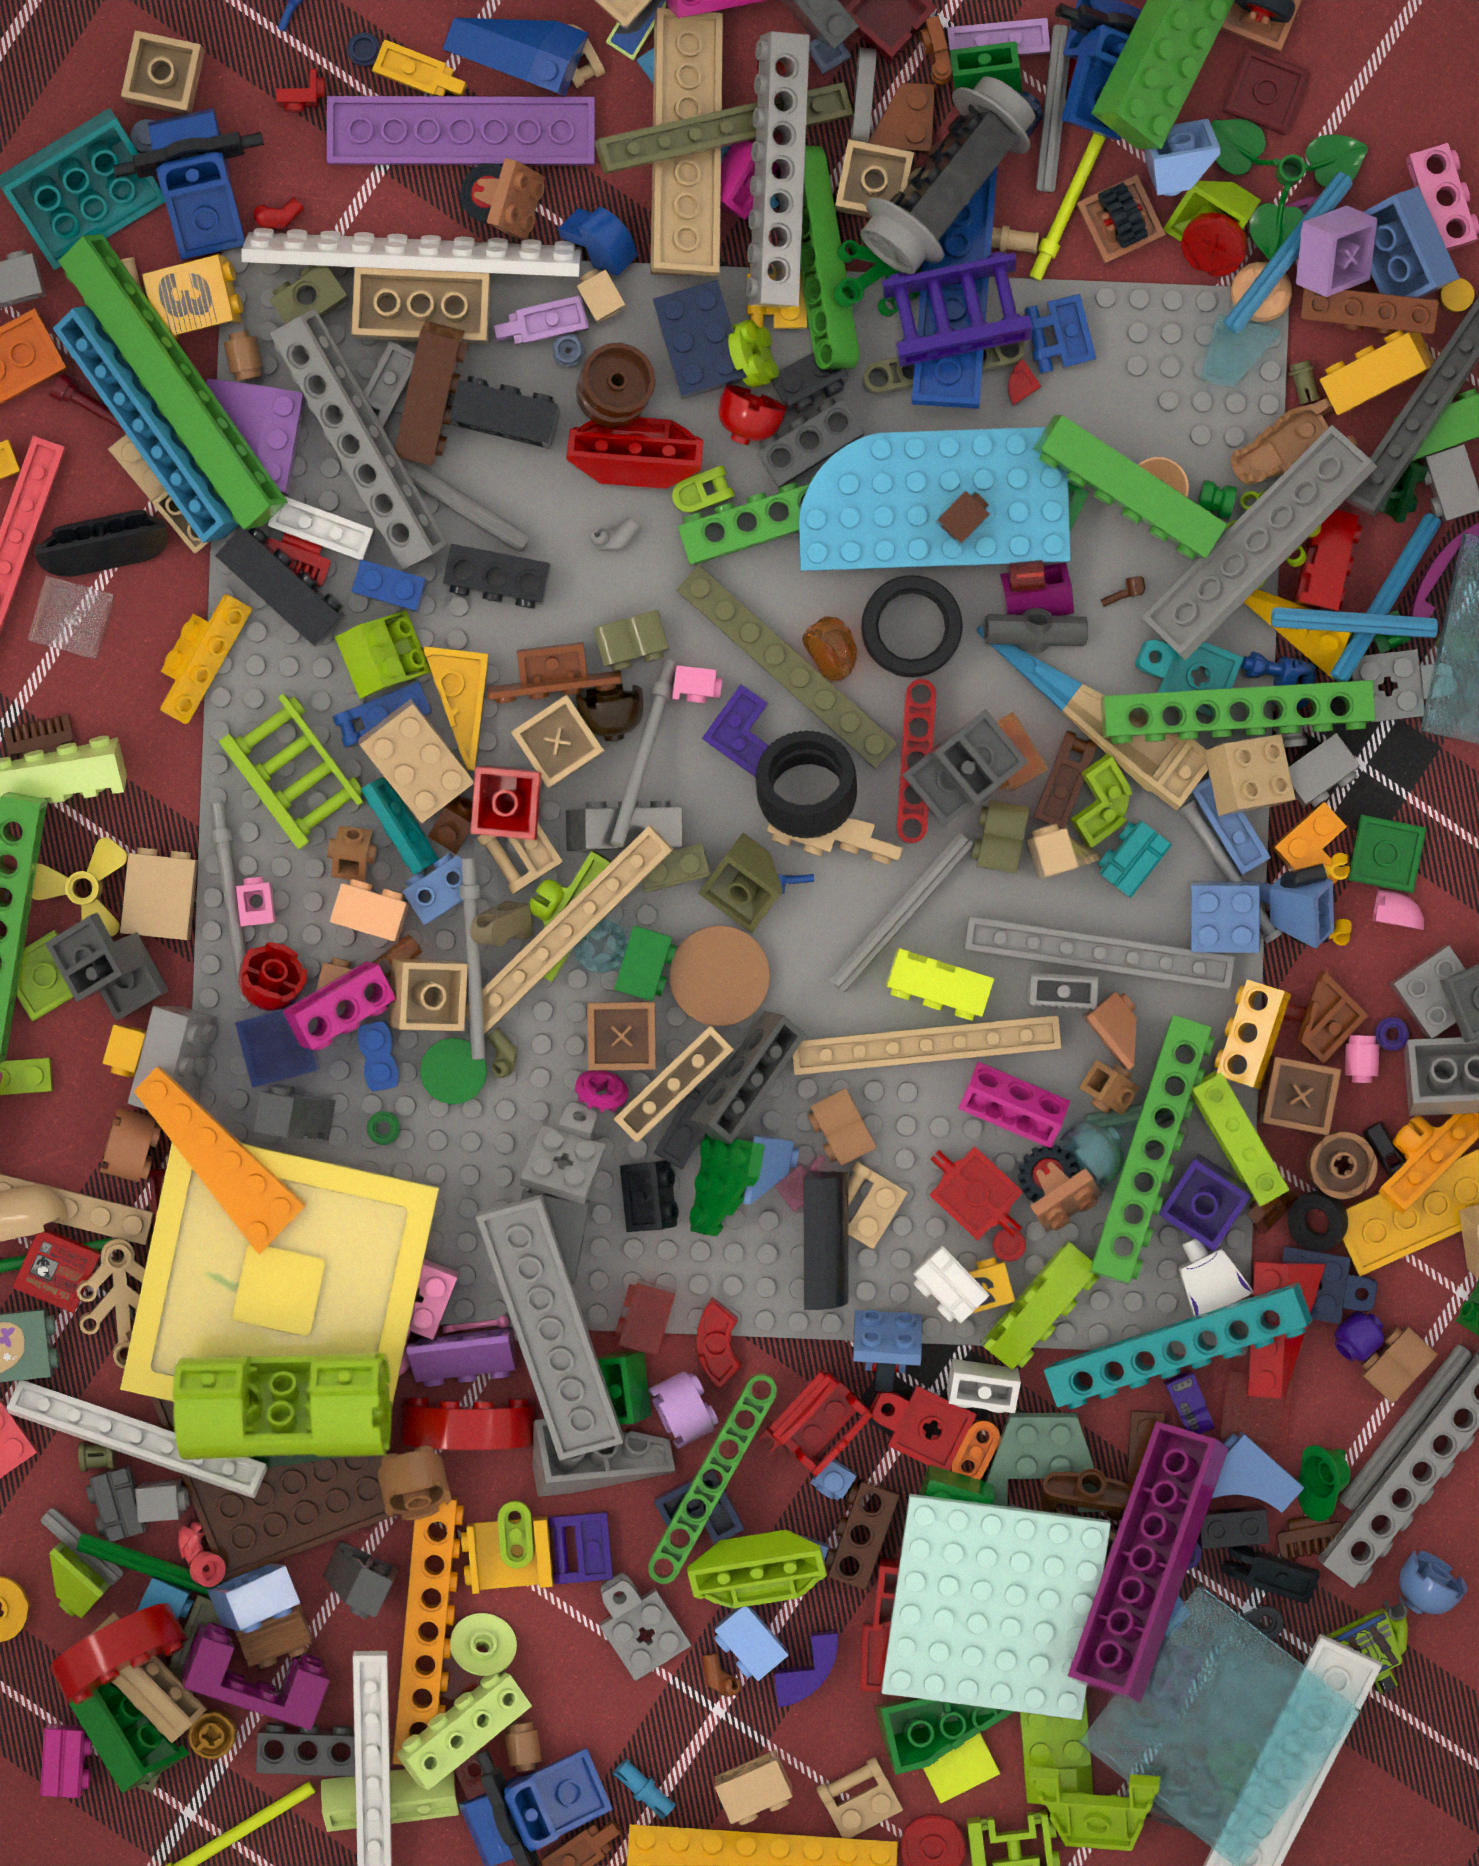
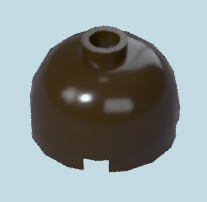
M616 684L615 689L597 691L596 687L587 689L586 697L584 698L580 693L576 695L579 714L591 732L598 736H604L605 741L624 739V734L635 729L642 719L643 693L642 688L637 685H632V691H624L623 684Z

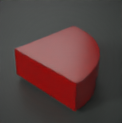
M1024 359L1016 364L1008 380V395L1013 406L1042 387Z

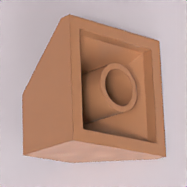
M1113 991L1097 1004V1008L1089 1010L1082 1017L1121 1066L1126 1070H1130L1134 1067L1137 1018L1132 1011L1136 1009V1006L1125 993L1119 996L1117 992Z

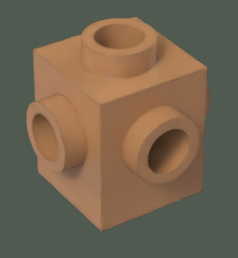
M338 826L336 839L330 838L327 858L332 859L331 877L365 882L368 864L375 863L377 844H371L372 830Z
M1096 1060L1079 1089L1092 1096L1091 1104L1108 1114L1110 1109H1113L1123 1115L1132 1103L1140 1086L1130 1081L1132 1073L1115 1064L1111 1069Z

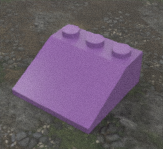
M207 378V386L283 495L289 496L306 403L304 394L268 386Z
M512 1327L437 1336L433 1340L429 1338L413 1339L407 1346V1355L415 1382L423 1381L424 1387L443 1385V1379L457 1377V1383L476 1381L478 1374L490 1373L491 1379L509 1377L510 1371L517 1368Z

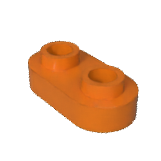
M988 1420L973 1422L953 1460L952 1472L978 1480L983 1477L1000 1441L999 1430L992 1422ZM981 1430L989 1433V1437L985 1442H979L976 1438L977 1433ZM966 1460L974 1463L973 1469L969 1472H965L961 1468L962 1463Z

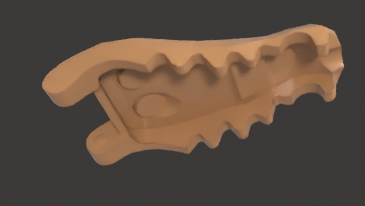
M1327 397L1319 402L1289 410L1283 416H1280L1273 426H1268L1259 434L1253 443L1248 444L1242 449H1236L1231 457V465L1238 479L1244 484L1252 485L1269 477L1284 474L1329 428L1323 418L1324 415L1334 409L1329 398ZM1353 435L1346 437L1355 446L1358 445Z

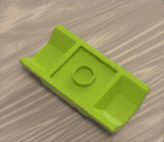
M1086 1696L1082 1720L1020 1712L1027 1803L1041 1804L1037 1797L1038 1790L1036 1786L1031 1785L1028 1781L1029 1767L1060 1769L1063 1793L1084 1792L1093 1795Z

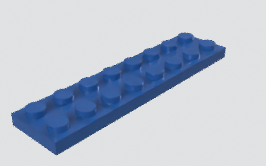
M998 165L938 240L944 252L942 261L939 263L923 261L922 272L987 259L991 255ZM989 277L975 280L984 321H986ZM962 284L943 286L942 292L950 327L955 330L968 328L971 323ZM920 291L917 335L921 337L935 335L937 326L929 291ZM984 350L915 364L912 405L979 409Z

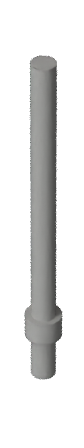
M671 659L664 660L659 680L653 685L651 692L653 701L610 842L617 847L624 846L666 702H670L673 692L671 684L677 662Z
M224 802L210 803L214 830H211L213 844L216 843L239 1002H245L247 1000L242 995L238 984L239 968L246 955L243 930L242 926H240L236 883L229 842L233 841L231 827L227 828Z
M475 857L461 858L463 884L459 885L460 899L464 900L472 1059H485L480 947L471 937V924L478 915L477 899L480 898V884H476Z

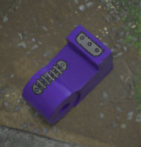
M1191 1370L1163 1381L1185 1430L1202 1434L1215 1428L1196 1377Z

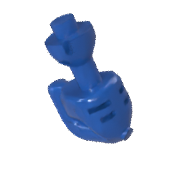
M1252 651L1250 656H1244L1241 664V669L1246 670L1247 677L1258 678L1265 674L1273 675L1274 686L1296 685L1297 679L1301 675H1303L1301 684H1314L1316 679V667L1311 662L1307 663L1297 658L1284 656L1279 658L1276 663L1268 661L1263 654ZM1300 700L1297 704V709L1305 707L1309 701Z

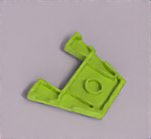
M1029 1767L1028 1781L1031 1785L1036 1786L1038 1790L1037 1797L1041 1804L1046 1805L1050 1811V1820L1065 1846L1132 1851L1144 1825V1819L1147 1813L1150 1812L1153 1799L1158 1794L1161 1776L1130 1774L1129 1797H1121L1114 1794L1109 1796L1090 1795L1084 1792L1063 1793L1060 1769Z

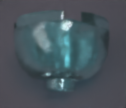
M1096 1122L1080 1123L1060 1138L1062 1142L1067 1144L1064 1147L1074 1157L1082 1170L1086 1168L1089 1173L1094 1174L1097 1178L1095 1183L1101 1189L1113 1181L1120 1173L1124 1165V1153L1120 1144L1124 1140L1112 1126L1105 1129Z

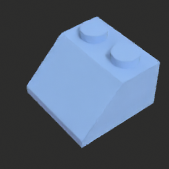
M1208 118L1174 124L1162 149H1144L1146 167L1157 196H1174L1181 193V191L1191 190L1221 154L1220 146Z

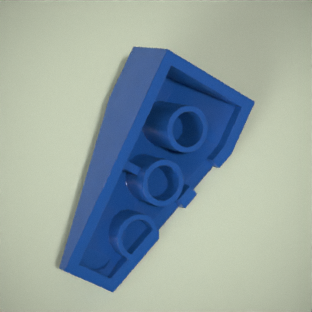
M454 18L443 50L566 97L589 33L559 21Z

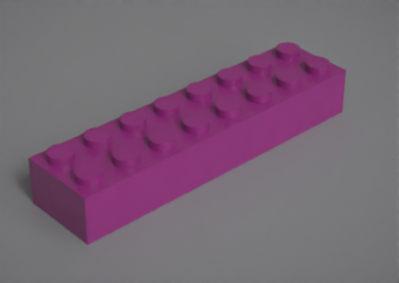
M1156 1421L1067 1675L1080 1684L1141 1704L1229 1449L1217 1439Z

